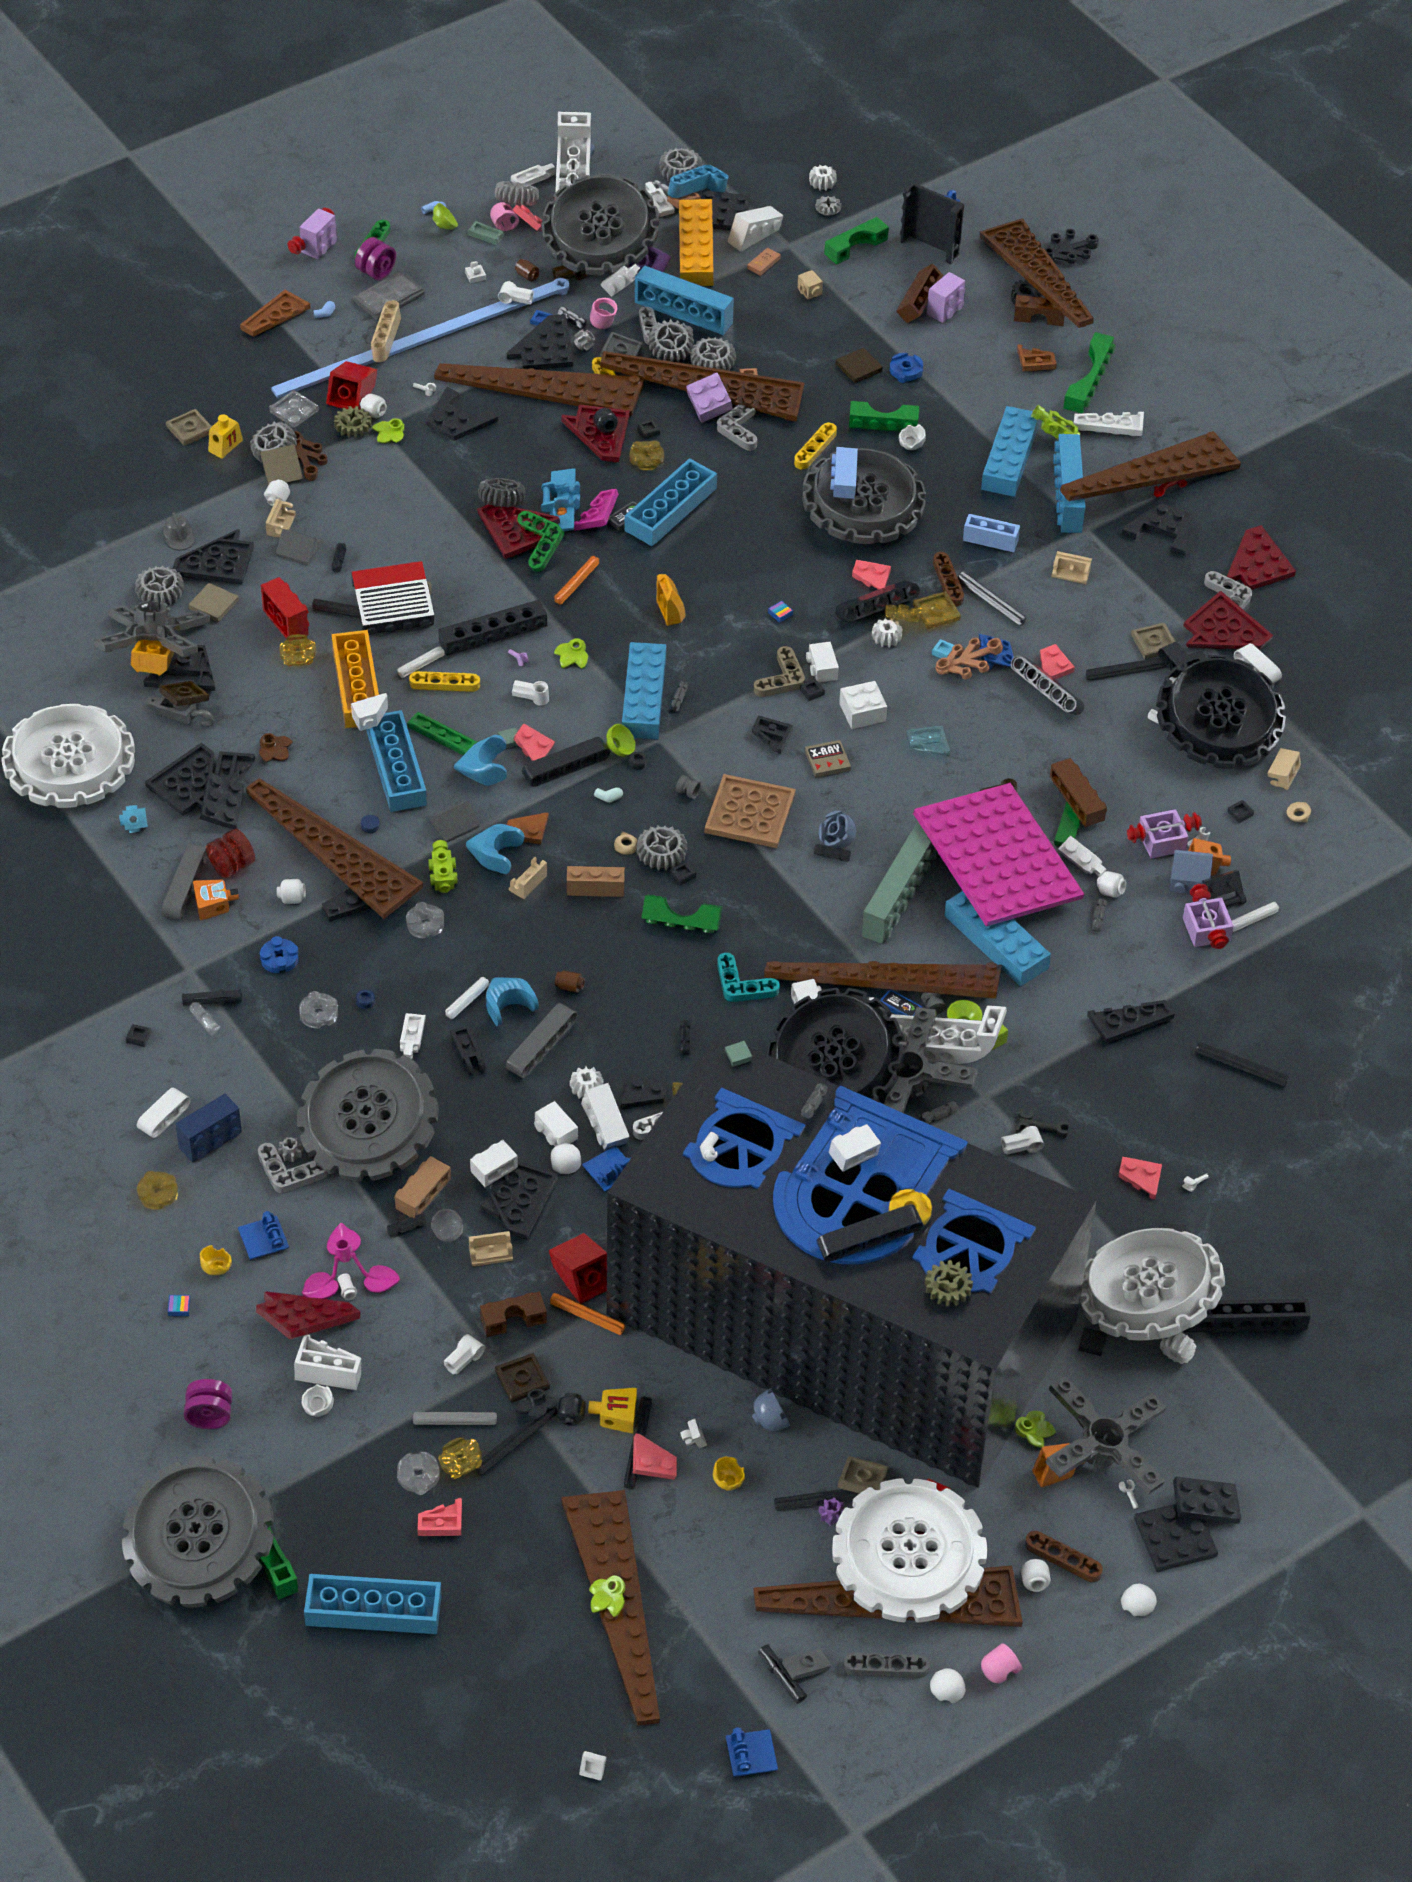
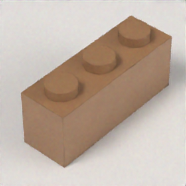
M567 866V895L624 897L625 867Z
M431 1156L426 1162H422L414 1176L411 1175L406 1185L396 1192L394 1197L396 1209L415 1218V1215L421 1214L450 1181V1166Z

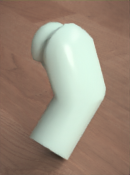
M597 788L594 793V797L608 803L620 799L623 795V791L620 788H613L608 791Z

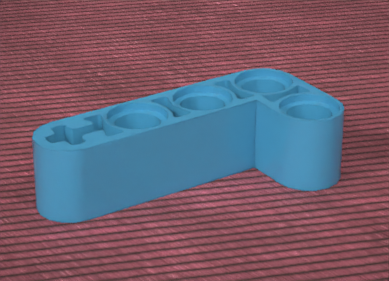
M703 165L671 177L667 194L673 198H680L705 188L715 192H725L728 175L712 165Z

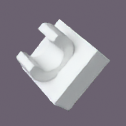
M477 261L471 262V267L465 268V274L470 284L486 280V274Z
M696 1419L688 1421L690 1430L681 1432L682 1440L685 1441L687 1446L696 1443L699 1449L707 1446L703 1430Z
M585 1751L582 1756L579 1775L601 1781L604 1774L606 1757Z

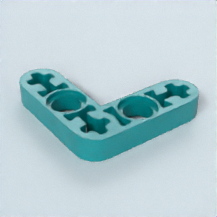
M722 953L718 956L717 967L723 995L727 1001L738 1002L772 998L779 994L780 983L778 980L765 978L740 981L734 956L730 953ZM724 961H727V963H729L728 968H726ZM733 975L735 978L727 980L724 976ZM753 987L757 989V991L750 993L747 991V989Z

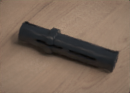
M241 989L182 993L183 1006L210 1003L224 1005L225 1002H242Z
M769 1644L761 1647L758 1654L768 1665L770 1673L775 1674L796 1704L803 1702L807 1698V1694L796 1680H792L782 1664V1658L777 1657Z

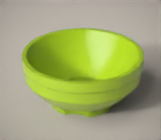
M437 203L434 206L432 218L440 229L453 230L458 226L455 217L443 204Z
M615 724L608 729L606 744L613 753L625 757L634 752L635 740L626 726Z
M969 1000L956 1001L947 1010V1018L982 1021L983 1014L981 1008Z

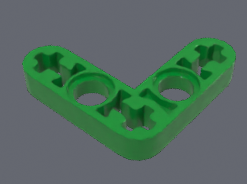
M523 511L517 518L521 527L542 536L529 558V566L535 572H541L545 569L561 542L564 531L554 522L532 512ZM524 518H529L532 521V524L528 521L524 522ZM539 523H545L543 529L537 530ZM550 544L548 551H542L544 545Z

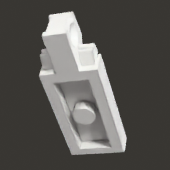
M552 163L545 166L536 165L511 175V181L528 185L535 184L555 175V166Z
M652 182L645 183V189L652 196L653 206L657 207L659 217L673 214L674 207L667 201V196L662 189H656Z
M636 264L629 269L623 266L606 278L600 285L612 297L635 280V275L640 268Z
M1072 836L1058 848L1060 854L1086 874L1095 873L1099 877L1106 872V868L1101 865L1102 861Z
M408 1013L405 1015L400 1039V1051H404L403 1055L410 1059L413 1058V1052L418 1053L420 1049L426 1015Z

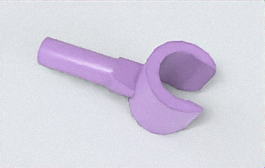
M511 649L508 651L509 654L517 658L519 666H523L525 662L529 663L527 653L519 654Z

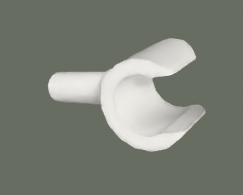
M417 383L413 384V387L425 391L427 396H431L436 391L434 383H428L426 386Z
M1201 827L1198 836L1195 838L1208 841L1210 832L1205 833L1206 828ZM1192 840L1187 843V847H1190Z
M1204 1174L1193 1180L1187 1176L1182 1187L1192 1192L1197 1184L1209 1177L1207 1174Z
M1127 1480L1128 1489L1124 1482H1120L1119 1489L1124 1493L1127 1492L1133 1509L1138 1508L1133 1493L1135 1488L1134 1481Z

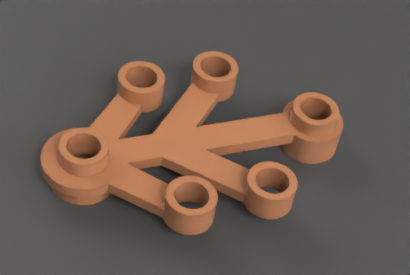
M972 638L965 650L961 644H956L952 647V651L947 658H941L936 662V671L939 674L952 672L960 674L963 679H969L972 676L971 669L969 667H958V665L963 664L976 667L979 672L985 673L989 670L987 661L974 659L989 653L994 655L1000 654L1003 649L1002 642L999 638H993L988 641L986 648L973 653V650L981 647L978 638Z

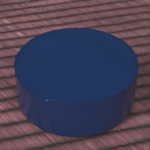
M366 815L361 819V829L364 832L374 833L378 831L380 822L377 816Z
M366 989L359 991L356 994L357 1006L362 1009L373 1007L375 1004V994L371 990Z

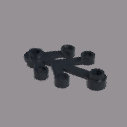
M1067 229L1061 247L1056 248V245L1061 241V235L1053 233L1049 247L1044 249L1053 261L1058 259L1074 264L1076 263L1077 256L1089 259L1091 257L1090 249L1098 247L1099 239L1097 235L1090 234L1086 240L1070 244L1072 239L1075 238V230ZM1085 246L1087 247V248H1085V249H1082V251L1076 250V249H1078V248H1082V247H1085Z

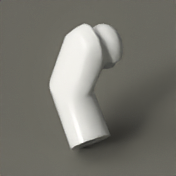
M710 1132L700 1145L702 1156L707 1161H714L718 1154L717 1151L715 1152L713 1145L719 1137L714 1132Z

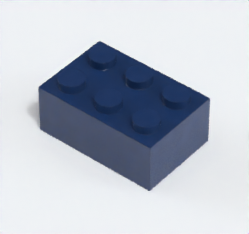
M226 1093L175 1123L178 1147L192 1163L203 1158L212 1150L220 1148L224 1143L242 1133L239 1107Z

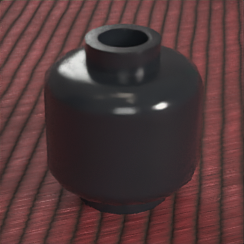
M601 408L594 414L593 422L602 433H610L616 429L618 418L611 409Z
M566 1393L565 1396L559 1399L557 1416L564 1421L565 1425L575 1426L577 1422H581L584 1419L586 1402L579 1394Z

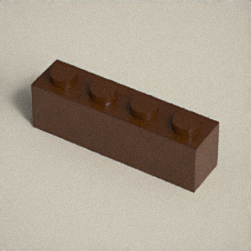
M933 263L918 272L896 311L906 323L921 316L928 303L929 289L943 277V274Z
M1071 758L1051 764V780L1084 827L1105 821L1107 806L1098 797L1097 791L1091 787L1088 778L1081 773L1079 766Z

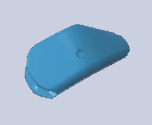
M493 735L477 742L454 765V769L486 786L505 780L507 770L500 764L492 763V760L496 758L497 754L506 749V740L500 735Z
M496 824L468 840L466 847L485 868L508 874L511 869V862L506 857L498 854V851L505 847L520 846L523 844L525 836L516 827Z
M492 979L486 992V1007L496 1026L502 1024L500 1010L507 1005L520 1004L528 1007L531 1011L539 1009L538 999L524 979Z

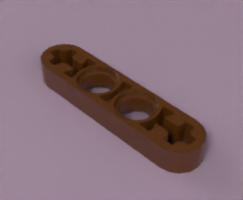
M937 552L933 556V566L947 602L954 607L961 606L964 601V593L950 557L945 552ZM943 571H948V572H950V574L945 575V574H942L941 572H943ZM952 583V584H954L955 586H954V587H948L947 584Z
M1031 1531L1027 1534L1025 1547L1031 1553L1088 1582H1097L1101 1579L1103 1567L1098 1561L1039 1531ZM1035 1539L1039 1541L1035 1544L1031 1543L1032 1541H1035ZM1050 1548H1057L1060 1554L1051 1555L1048 1550ZM1074 1557L1078 1559L1079 1564L1071 1565L1067 1560ZM1096 1569V1572H1093V1574L1089 1573V1570Z

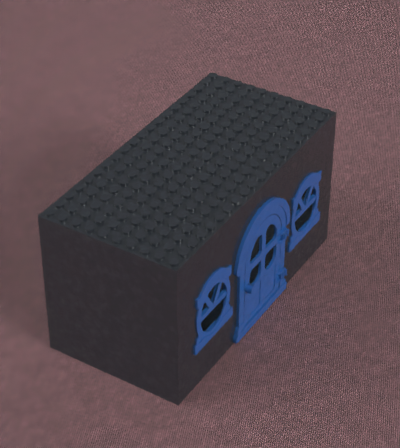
M718 1033L607 1192V1315L628 1324L632 1328L644 1331L651 1337L661 1339L668 1345L676 1346L687 1354H693L704 1362H710L724 1371L736 1374L743 1380L751 1381L760 1388H771L779 1397H785L796 1405L811 1409L814 1413L828 1417L835 1423L843 1424L854 1432H860L873 1441H879L893 1450L905 1453L912 1459L924 1462L929 1467H935L943 1471L948 1476H954L963 1480L968 1485L979 1488L1014 1429L1017 1419L1021 1417L1077 1321L1097 1200L971 1145L950 1133L843 1086L832 1084L751 1047H748L752 1055V1061L733 1067L725 1052V1047L739 1042ZM817 1084L826 1085L827 1093L816 1111H813V1116L810 1119L802 1117L801 1109L806 1105L812 1092L815 1091L814 1089ZM867 1124L881 1142L878 1155L842 1172L829 1154L831 1141L838 1135L843 1136L853 1128L862 1127ZM710 1132H714L719 1137L713 1145L715 1152L717 1151L718 1153L714 1161L705 1160L700 1150V1145ZM913 1189L915 1192L924 1193L930 1199L932 1205L931 1217L920 1230L831 1262L824 1260L816 1242L820 1236L889 1212V1203L892 1197L901 1190ZM951 1260L952 1265H956L959 1262L961 1269L967 1267V1273L972 1274L971 1281H973L971 1295L966 1296L965 1302L959 1299L958 1305L950 1302V1305L946 1306L945 1301L938 1304V1298L932 1300L930 1298L931 1293H926L925 1278L927 1277V1271H932V1265L939 1267L940 1261L947 1265L948 1261Z

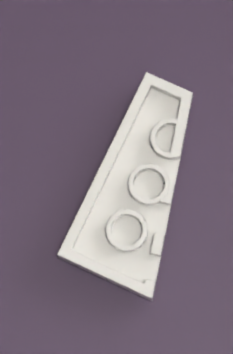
M1123 412L1122 415L1106 413L1103 416H1099L1097 413L1075 414L1074 425L1080 431L1087 430L1115 435L1142 436L1144 412H1138V415H1130V412Z

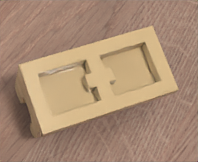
M276 499L266 521V533L268 536L280 538L282 529H290L296 516V511L288 510L286 507L292 508V503Z
M1057 551L1051 577L1086 584L1092 558Z
M1280 748L1268 771V777L1276 778L1278 781L1272 780L1270 784L1286 790L1289 789L1301 766L1300 752Z
M534 857L531 860V866L517 880L513 878L510 881L509 891L525 899L547 876V862L542 860L540 865H538L537 859Z
M510 1232L469 1237L472 1267L513 1261Z

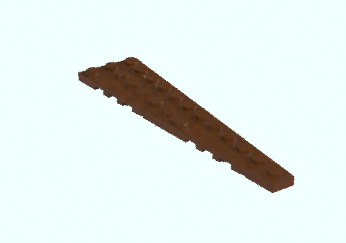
M1023 218L980 231V238L1078 328L1094 323V318L1089 310L1083 305L1081 299L1077 298L1076 292L1071 290V285L1065 281L1064 275L1047 254L1046 250L1041 247V243L1035 239L1034 233L1030 232V228Z
M603 351L600 367L631 376L636 375L641 379L686 392L687 385L718 372L732 404L744 405L750 409L755 408L756 411L796 422L805 384L803 382Z
M439 363L434 374L435 380L568 405H587L630 410V416L634 412L645 383V379H641L636 375L620 376L535 370L533 368L517 369Z
M1212 431L1061 485L1060 492L1068 501H1074L1239 469L1241 462L1219 436Z
M258 778L246 787V793L383 919L423 888L422 881L262 779Z
M870 961L868 963L767 962L764 978L794 981L814 979L816 983L996 999L1002 965H997L994 962H988L986 965L897 964L879 963L877 961Z
M625 1490L561 1497V1503L570 1524L574 1541H576L578 1553L583 1562L590 1587L595 1581L599 1579L607 1580L611 1576H619L624 1580L625 1591L622 1595L625 1602L621 1612L614 1617L606 1608L600 1611L599 1614L617 1661V1667L621 1673L637 1725L660 1723Z
M1012 1565L984 1568L979 1586L973 1593L966 1592L968 1595L967 1601L952 1613L941 1610L939 1618L930 1621L1022 1627L1023 1622ZM840 1580L753 1588L756 1611L885 1619L882 1617L881 1610L876 1609L874 1612H869L854 1600L855 1591H846ZM910 1616L906 1620L915 1621V1618Z

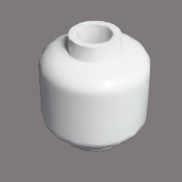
M375 394L366 395L360 402L361 409L363 408L364 412L368 411L369 416L372 418L381 417L387 409L385 400Z
M279 479L271 481L264 492L267 503L273 506L276 499L286 502L290 495L288 484Z
M1106 871L1102 876L1098 877L1097 887H1099L1100 894L1117 898L1125 892L1126 880L1119 873Z
M285 879L281 882L280 887H277V897L281 898L284 904H299L306 897L305 884L299 879Z
M1032 1559L1025 1562L1021 1568L1023 1585L1026 1589L1040 1592L1049 1586L1051 1578L1048 1565L1044 1561Z

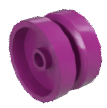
M375 237L368 238L362 243L356 253L355 266L371 278L378 281L389 275L395 265L396 251L393 247Z
M200 1379L190 1383L186 1388L184 1419L188 1424L201 1429H217L227 1425L231 1418L232 1389L226 1383L214 1379Z

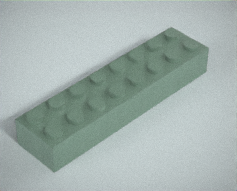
M918 821L864 910L862 937L881 944L884 943L886 938H890L894 924L897 925L900 920L901 912H905L907 909L908 900L914 897L917 885H921L924 873H928L931 867L932 859L935 860L938 856L937 850Z

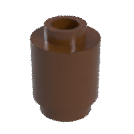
M520 259L515 265L517 274L532 282L539 277V267L528 260Z
M565 970L557 972L555 986L559 987V989L578 993L580 989L584 988L585 978H582V974Z

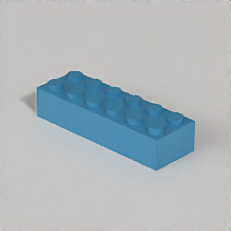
M644 266L635 276V303L651 307L653 310L724 335L733 324V297Z
M1006 406L983 472L981 490L1015 497L1038 430L1039 420L1031 417L1033 411Z
M1059 434L1058 441H1055L1054 450L1057 453L1053 454V464H1056L1054 466V476H1057L1055 478V488H1058L1055 498L1056 501H1059L1056 505V512L1060 513L1057 516V525H1060L1061 532L1082 533L1085 499L1068 501L1060 492L1061 485L1083 478L1080 434Z
M689 458L625 515V531L653 546L717 489V473Z
M630 642L622 725L630 730L634 738L659 739L666 665V644Z
M399 710L385 713L377 726L366 729L389 810L394 812L426 806V788L403 712Z
M963 891L946 901L944 916L994 963L1002 965V970L1020 987L1049 969L1051 953L1014 919L985 926Z
M309 1574L304 1609L305 1626L437 1634L442 1597L441 1582Z

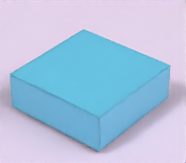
M940 639L932 649V655L938 658H947L954 645Z

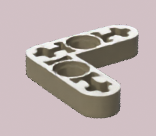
M782 646L778 649L777 660L783 674L756 680L754 682L755 695L765 697L800 689V685L805 683V676L792 648ZM787 666H794L795 669L789 670V669H787L786 667H787ZM781 682V683H783L784 685H783V686H776L775 683Z

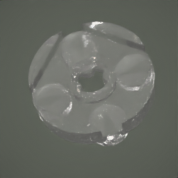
M425 902L417 903L406 915L408 931L419 938H427V935L432 934L433 936L438 935L444 928L443 910ZM423 919H428L429 922H428V921H425L424 923H422V920H423Z
M310 992L299 1005V1014L302 1022L311 1028H321V1025L327 1024L329 1026L333 1024L338 1017L337 1000L325 993ZM320 1008V1009H322L323 1011H318V1013H317V1012H315V1009Z
M419 1452V1454L414 1455L409 1453L398 1463L397 1480L408 1491L419 1495L425 1494L439 1480L440 1468L438 1462L429 1453ZM414 1470H423L421 1475H415Z

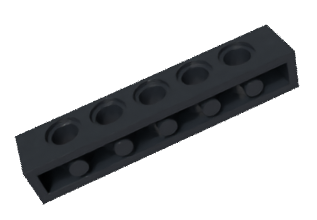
M538 599L438 629L439 643L444 649L446 656L547 627V612Z
M1308 1299L1219 1300L1214 1309L1207 1310L1206 1318L1195 1326L1184 1330V1332L1308 1330L1311 1318Z

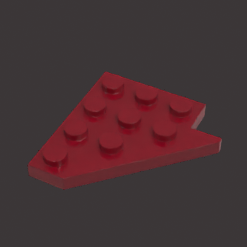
M579 405L576 416H561V421L602 461H620L630 410L608 408L618 418L616 429L610 433H602L593 422L594 414L599 409L605 407Z
M487 504L477 508L480 518L505 559L535 548L542 536L521 527L517 519L521 512L529 511L556 524L560 523L558 516L517 507H495L494 505ZM524 518V522L528 521L532 524V521L529 518ZM539 523L537 530L543 529L545 523Z
M1262 525L1245 531L1227 577L1235 581L1240 579L1245 586L1253 590L1294 577L1296 570Z
M1219 591L1183 624L1194 635L1186 643L1188 648L1240 649L1248 644H1253L1260 650L1273 638V635L1222 591Z
M268 1291L264 1292L265 1302L256 1305V1313L288 1339H294L360 1319L361 1312L349 1302Z

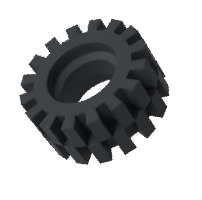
M1026 279L1024 282L1022 280L1016 281L1015 285L1013 284L1011 301L1014 305L1016 303V295L1041 297V293Z

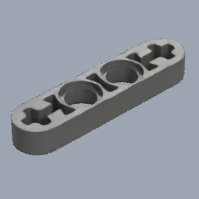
M853 1652L844 1657L843 1663L844 1671L853 1676L922 1678L929 1673L930 1667L927 1657L912 1654ZM851 1661H855L856 1667H851ZM863 1661H866L865 1668H863ZM878 1661L882 1666L878 1669H873L869 1663ZM898 1661L901 1662L904 1665V1667L900 1670H896L892 1667L891 1664L893 1662ZM917 1663H921L922 1669H918Z

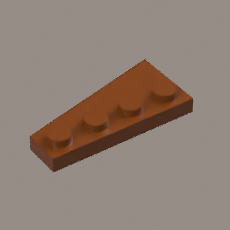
M284 290L241 323L240 328L254 337L311 309L309 302Z

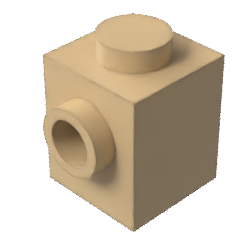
M811 270L798 275L797 288L807 299H811L822 294L823 281Z

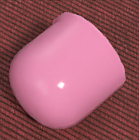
M497 203L490 212L495 227L502 231L513 230L519 223L517 214L512 211L513 208L508 203ZM512 215L516 218L513 224L510 221Z
M599 298L593 303L590 322L594 327L607 329L612 325L617 312L615 301L610 298ZM602 302L610 304L614 308V313L611 314L606 310L599 309V305Z
M1005 1644L997 1646L985 1655L981 1661L984 1675L991 1682L998 1684L1005 1682L1010 1672L1017 1674L1023 1669L1014 1652Z

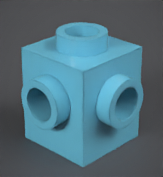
M137 805L126 806V810H122L123 815H119L120 825L125 826V830H129V833L140 832V828L148 827L145 807L137 808ZM131 816L137 818L135 822L129 820Z

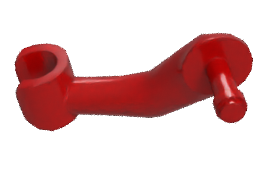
M1183 479L1162 483L1159 487L1156 485L1154 487V495L1156 497L1163 496L1166 489L1175 484H1178L1181 488L1185 487L1187 481Z

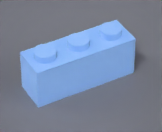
M836 447V454H832L831 464L835 466L831 468V477H834V479H831L830 490H833V497L851 499L855 497L858 450L856 448Z
M969 514L964 525L963 541L1014 552L1019 540L1020 525Z

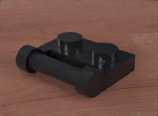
M1238 870L1202 880V883L1208 886V891L1211 894L1210 899L1235 891V897L1223 900L1226 907L1238 903L1241 905L1247 901Z

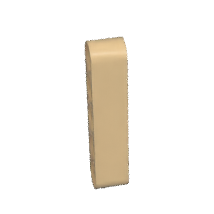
M397 301L386 302L382 309L371 342L372 356L376 362H383L388 359L401 320L400 307Z

